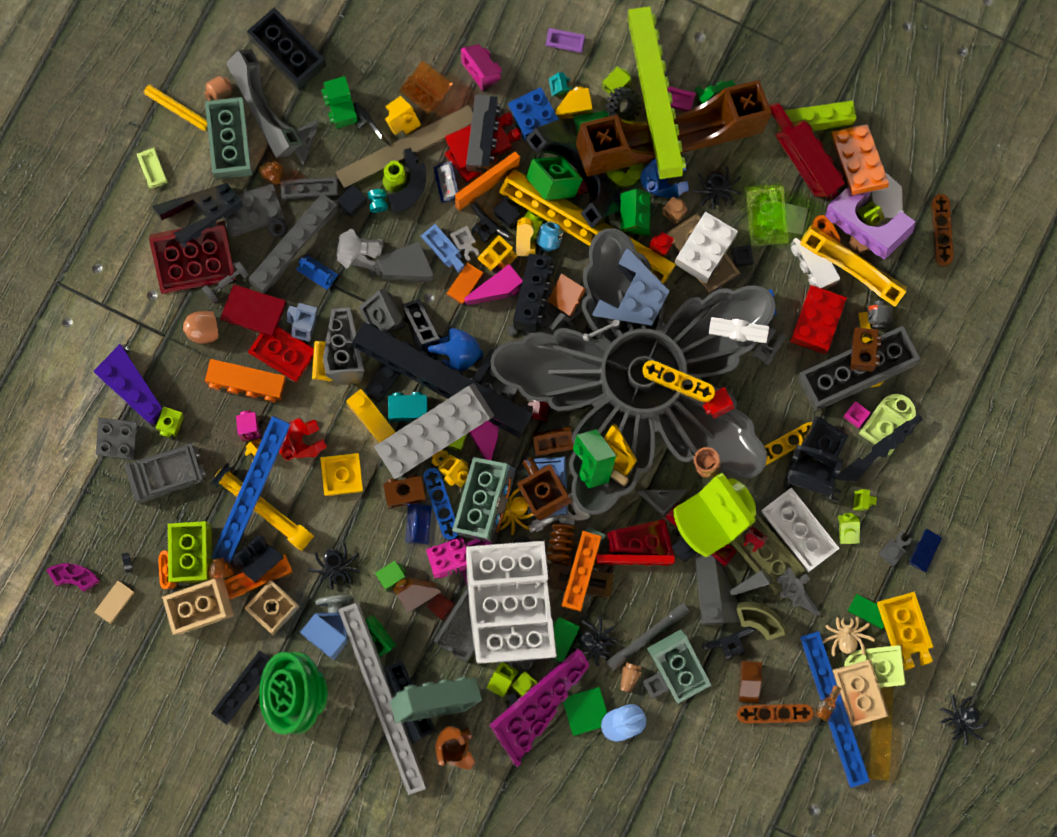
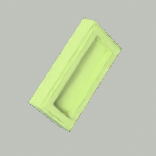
M155 148L137 154L150 189L168 183Z

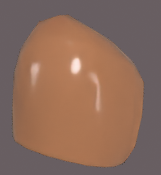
M197 311L187 316L183 323V332L190 341L207 344L218 339L217 322L213 311Z

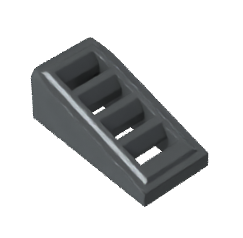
M762 569L730 590L731 595H736L769 585L773 580L766 569Z

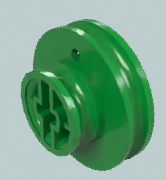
M281 652L274 655L265 666L260 682L259 697L261 711L266 723L278 734H302L312 727L318 715L323 712L328 697L327 683L325 677L318 671L317 666L308 655L301 652Z

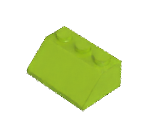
M206 521L168 524V582L204 583L212 580V525Z

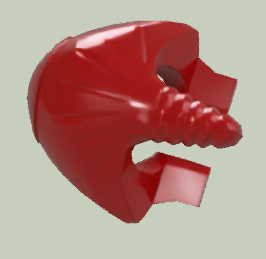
M297 418L289 422L291 426L279 454L286 461H290L293 458H314L323 449L327 448L323 439L311 446L302 441L303 435H310L320 430L317 421L311 420L304 423L301 418Z

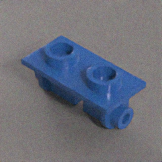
M309 255L299 260L300 265L296 269L326 290L329 289L338 274Z

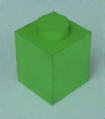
M393 561L375 574L387 592L398 581L406 579L404 574L407 572L401 563L397 565Z

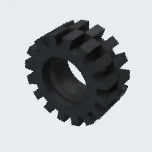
M625 87L615 88L614 92H610L611 98L607 97L606 99L609 101V103H605V107H608L606 109V112L609 113L608 116L618 115L624 120L634 121L636 119L634 115H639L637 110H641V106H639V104H642V101L639 100L640 96L637 92ZM626 98L627 106L625 110L621 112L620 104Z

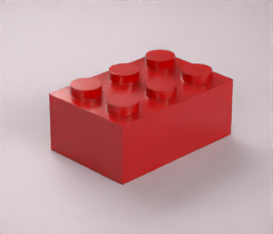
M810 285L790 342L826 355L847 297Z

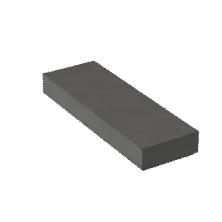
M337 177L281 180L282 200L318 198L322 193L328 198L339 197Z

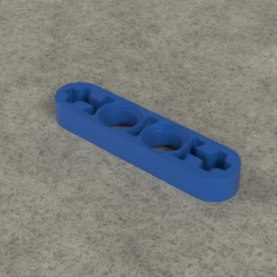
M429 468L424 473V482L442 536L446 540L452 541L458 537V534L453 532V536L445 534L447 526L446 524L442 526L441 523L453 519V522H449L451 529H453L455 516L440 472L435 468ZM433 472L434 475H438L435 478L436 484L441 483V486H435L430 489L429 487H432L433 483L431 479L427 480L429 473ZM436 490H441L444 493V497L441 500L433 498V493ZM442 508L450 511L448 518L443 519L439 516V511Z

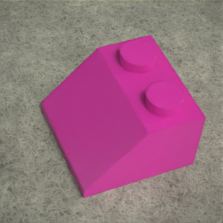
M480 44L464 47L461 49V62L482 91L501 80L500 72L502 70L496 62H492L490 59L491 55L486 48L483 49Z

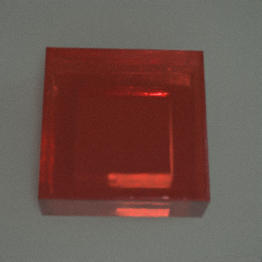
M439 593L427 608L442 620L454 604Z

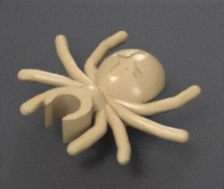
M858 616L855 618V627L852 618H850L851 623L849 625L844 624L843 618L841 620V628L840 619L837 617L836 625L838 630L831 628L829 625L825 626L837 635L830 636L822 642L824 644L829 640L837 638L832 647V656H835V648L838 642L840 650L846 654L853 653L857 649L859 642L862 655H865V646L859 637L873 642L875 639L858 633L867 629L870 623L858 629Z

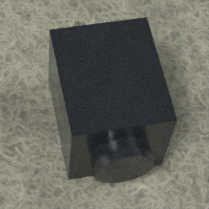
M352 185L337 199L338 209L343 215L346 216L348 214L352 218L367 204V198Z

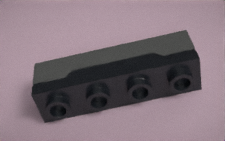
M475 94L466 171L485 173L489 170V167L494 165V156H491V152L496 149L497 139L493 138L494 132H498L499 121L495 120L496 115H500L501 109L497 96Z

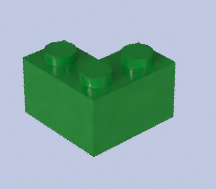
M346 77L323 82L325 89L321 90L325 106H330L331 112L328 113L330 123H335L336 129L355 124L357 117Z
M597 429L578 434L573 449L583 461L579 473L580 479L588 488L608 483L616 454Z

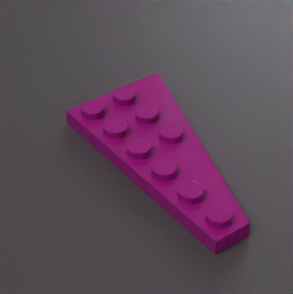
M577 649L490 724L494 734L516 767L521 764L522 761L520 759L524 753L529 752L532 748L531 743L536 736L542 734L558 711L556 710L557 706L561 701L566 700L568 697L567 692L571 686L577 684L589 667V663L580 650Z

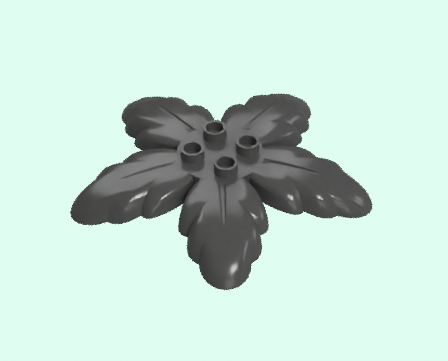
M613 228L602 230L593 238L589 248L590 263L585 268L583 274V282L588 296L582 301V310L593 332L612 324L615 320L592 315L599 300L602 299L619 308L631 285L617 267L626 248H629L651 271L649 261L644 255L636 252L631 239L622 231ZM745 286L735 291L719 289L703 300L698 297H692L678 308L668 323L662 322L663 303L652 325L619 320L620 327H613L597 334V340L590 338L589 341H584V334L571 329L560 328L554 332V335L541 332L531 333L525 336L522 341L506 342L494 351L491 358V368L494 375L504 384L519 389L521 394L527 399L537 402L548 401L551 408L560 412L579 410L593 405L594 409L584 417L573 432V443H575L578 434L596 429L604 439L610 427L616 424L635 455L637 461L628 476H626L629 482L625 487L610 477L608 483L588 488L579 476L583 461L573 452L569 463L570 472L574 477L572 496L580 510L589 514L606 512L617 502L619 496L626 495L633 490L639 473L648 471L652 466L655 450V432H659L666 447L680 461H694L698 450L709 447L717 451L721 462L720 472L745 479L754 477L763 470L767 460L764 445L754 435L755 428L750 418L735 409L737 401L731 394L728 393L733 402L734 409L713 419L711 414H706L702 406L705 402L647 379L643 375L642 370L646 362L653 360L699 380H706L731 372L738 366L739 356L750 351L756 346L757 342L748 340L745 342L729 339V337L709 334L711 318L740 319L751 324L767 326L775 312V300L768 290L760 286ZM652 365L650 368H646L649 370L648 374L652 375V373L655 372L659 374L657 378H661L663 369H660V372H657L654 370L655 367ZM669 372L664 375V379L666 382L671 383L675 380V376ZM685 380L682 383V387L685 390H691L693 383L690 380ZM699 384L696 385V389L693 392L696 394L697 390L701 391L703 393V397L710 395V393H708L709 389L705 388L704 391L698 389L700 386Z

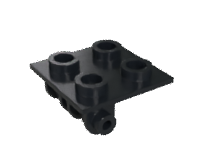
M262 534L260 536L257 535L251 541V544L247 543L248 548L243 547V550L234 554V558L231 561L235 567L254 582L259 580L284 558V556L265 542L266 539Z

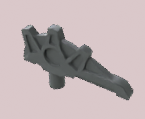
M789 567L783 575L776 577L777 583L782 584L783 590L780 593L782 598L788 597L793 601V606L797 607L800 605L809 610L813 615H820V612L804 590L803 585L810 580L807 574L798 579Z

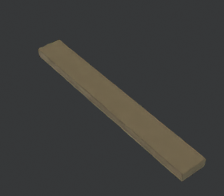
M468 105L337 171L336 175L343 188L347 189L383 171L390 161L401 162L405 160L402 154L403 150L411 148L412 152L415 151L417 154L445 139L446 135L471 125L473 112Z

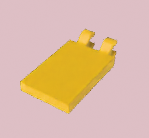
M915 592L877 602L891 646L901 645L904 671L915 667L910 655L919 652V660L922 666L933 662L928 650L933 648V644Z

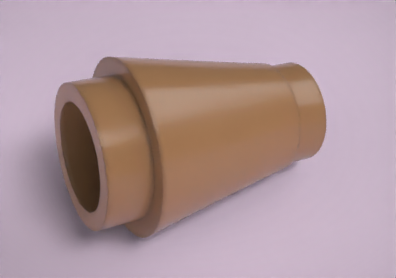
M628 662L626 666H623L621 690L631 693L642 673L640 672L642 667Z

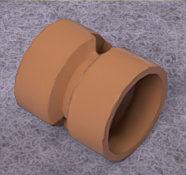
M709 447L697 451L694 457V464L698 474L704 478L717 476L721 470V462L717 451Z

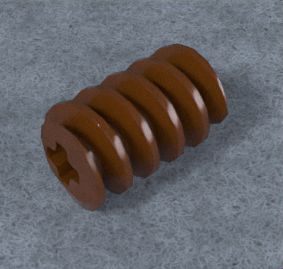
M566 523L552 525L554 532H551L550 536L554 539L549 540V544L552 547L547 549L551 553L546 555L547 560L555 564L570 565L565 562V559H571V556L567 555L566 552L572 551L568 544H573L574 541L570 540L569 537L575 536V534L570 530L576 529V526Z

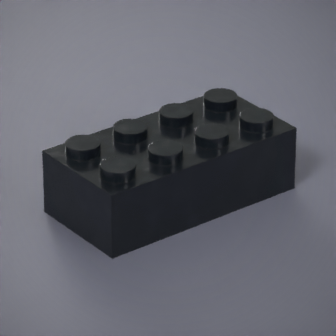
M275 7L247 30L249 40L298 91L326 67L325 59Z

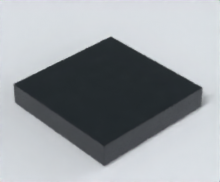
M818 416L815 417L801 446L823 450L838 457L849 435ZM804 453L825 467L832 469L835 462Z

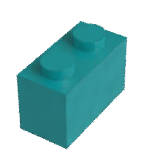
M413 392L411 395L392 393V396H388L389 422H413L427 413V395H423L422 392Z

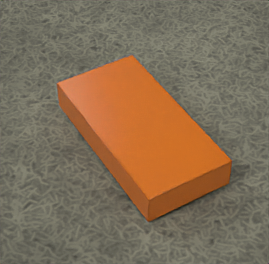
M467 263L448 290L447 295L463 305L464 298L472 292L483 276V272Z

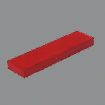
M596 555L597 565L672 566L675 562V556Z

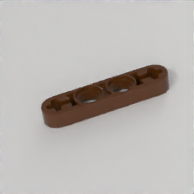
M938 194L931 203L934 252L936 263L941 267H946L950 265L954 257L950 201L946 195ZM939 199H941V202L945 203L942 206V212H939L940 205L936 204ZM944 217L947 224L940 226L937 223V218ZM945 235L948 238V243L941 244L938 241V236ZM948 247L949 249L945 250V256L949 258L944 262L940 257L943 254V249Z

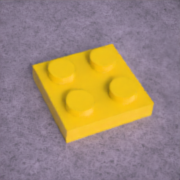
M359 453L320 457L324 496L363 492Z

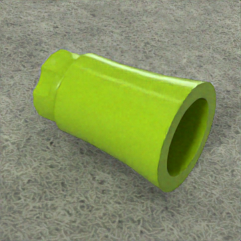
M395 160L390 161L384 168L383 185L386 190L392 193L403 190L409 183L408 175L401 163Z

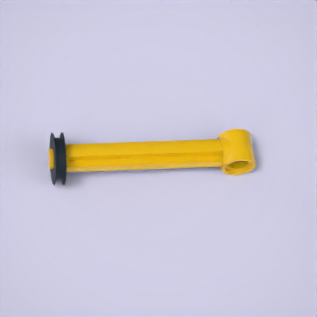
M227 463L217 472L211 485H216L215 489L222 485L237 497L243 482L231 473L234 466L229 467V463ZM261 496L259 497L254 511L288 537L287 540L292 545L303 551L314 535L300 524L297 526Z

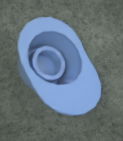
M629 704L622 706L604 716L601 724L602 732L605 737L612 741L628 739L643 731L646 725V716L637 705Z

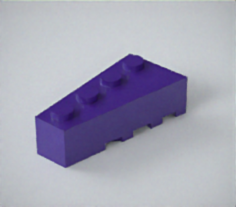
M119 344L93 372L147 423L153 426L160 418L162 407L121 344Z

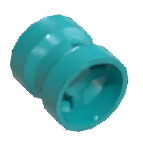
M374 189L367 192L368 199L371 201L369 205L370 212L379 213L388 210V203L385 201L387 197L385 189Z

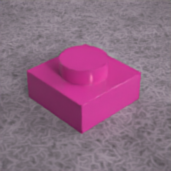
M855 401L843 417L859 428L871 412Z

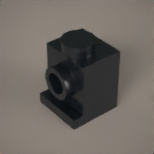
M506 196L493 209V214L508 229H511L513 226L517 227V222L521 219L520 210L514 204L510 205L509 198Z

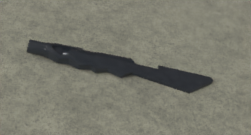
M917 414L910 421H906L894 429L895 432L892 435L883 438L872 446L871 453L863 459L858 457L839 473L836 479L857 482L877 457L886 458L890 450L897 449L899 444L904 443L906 436L911 435L914 427L923 420L922 417Z

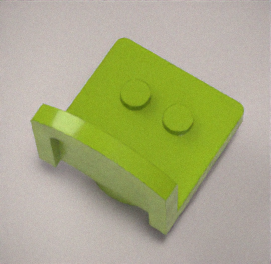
M720 473L698 494L678 505L673 511L676 525L684 540L696 552L704 557H708L734 541L755 522L756 506L750 492L741 482L733 478L727 479L723 473Z

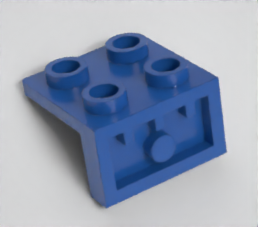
M538 88L508 103L512 114L521 128V136L524 142H526V138L536 127L558 120L542 88Z

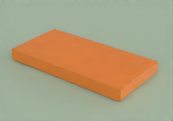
M513 152L455 194L456 208L459 211L504 180L514 169L518 170L520 167V156Z

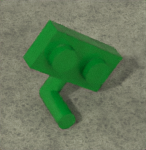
M723 80L716 86H708L704 91L700 86H697L694 91L700 101L705 103L724 88L736 86L733 80L726 82Z

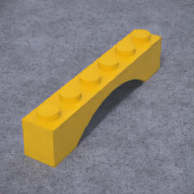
M812 224L802 237L800 245L844 269L896 307L906 293L905 285Z

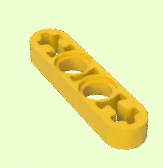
M653 360L646 362L643 366V375L649 380L702 402H709L714 397L715 390L709 383ZM652 365L655 367L654 370L657 372H660V369H663L661 378H657L659 374L653 372L652 375L648 374L649 370L646 368H650ZM666 373L674 374L675 380L671 383L666 382L664 379ZM690 380L693 383V388L685 390L682 387L683 381ZM699 384L700 386L698 389L704 391L705 388L709 389L708 393H710L711 395L703 397V393L701 391L697 390L696 394L693 392L696 389V385Z
M813 422L805 423L765 445L764 448L768 449V453L772 457L770 459L767 456L765 466L794 451L797 445H801L803 442L801 434L805 433L807 427L810 428ZM795 435L798 437L799 443L791 445L788 438ZM775 444L780 445L782 453L774 454L772 446Z

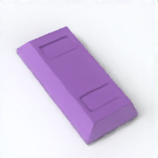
M549 28L546 46L582 53L586 35Z

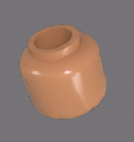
M217 76L206 83L204 94L208 101L228 99L232 96L233 86L226 77Z

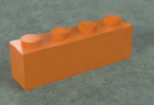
M210 359L205 377V382L211 389L220 390V388L228 389L227 392L232 394L246 393L247 397L257 399V396L271 403L282 400L287 380L284 375Z

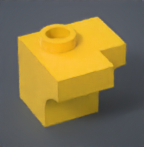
M401 96L386 106L389 115L385 120L395 135L402 131L407 136L421 126L412 106Z
M498 235L477 259L492 271L496 265L501 269L505 268L517 256L512 250L513 247Z

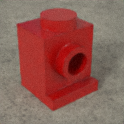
M661 231L659 235L653 237L649 249L665 258L673 245L674 238Z

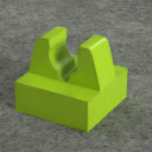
M861 489L854 491L853 510L863 511L869 509L872 505H876L877 497L870 496V490Z

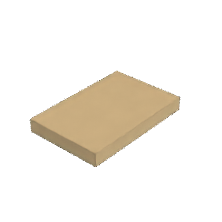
M871 659L833 670L851 727L889 716Z

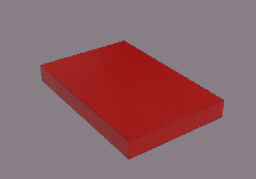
M277 326L273 337L260 333L248 354L297 383L314 357V348L298 338L292 337L291 334Z

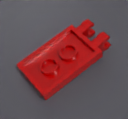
M510 112L504 114L499 119L496 116L495 121H499L498 132H494L493 138L497 139L496 149L492 150L491 156H496L510 150V143L521 139L518 128L510 131L507 135L502 128L513 123ZM471 125L445 136L447 145L460 170L466 169Z

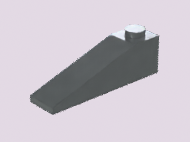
M350 308L331 309L323 355L326 376L341 385L361 384L364 374L360 351L352 347L356 332Z
M697 552L694 556L701 625L739 623L740 619L736 609L738 600L735 595L730 593L732 587L721 563L712 555L704 557Z

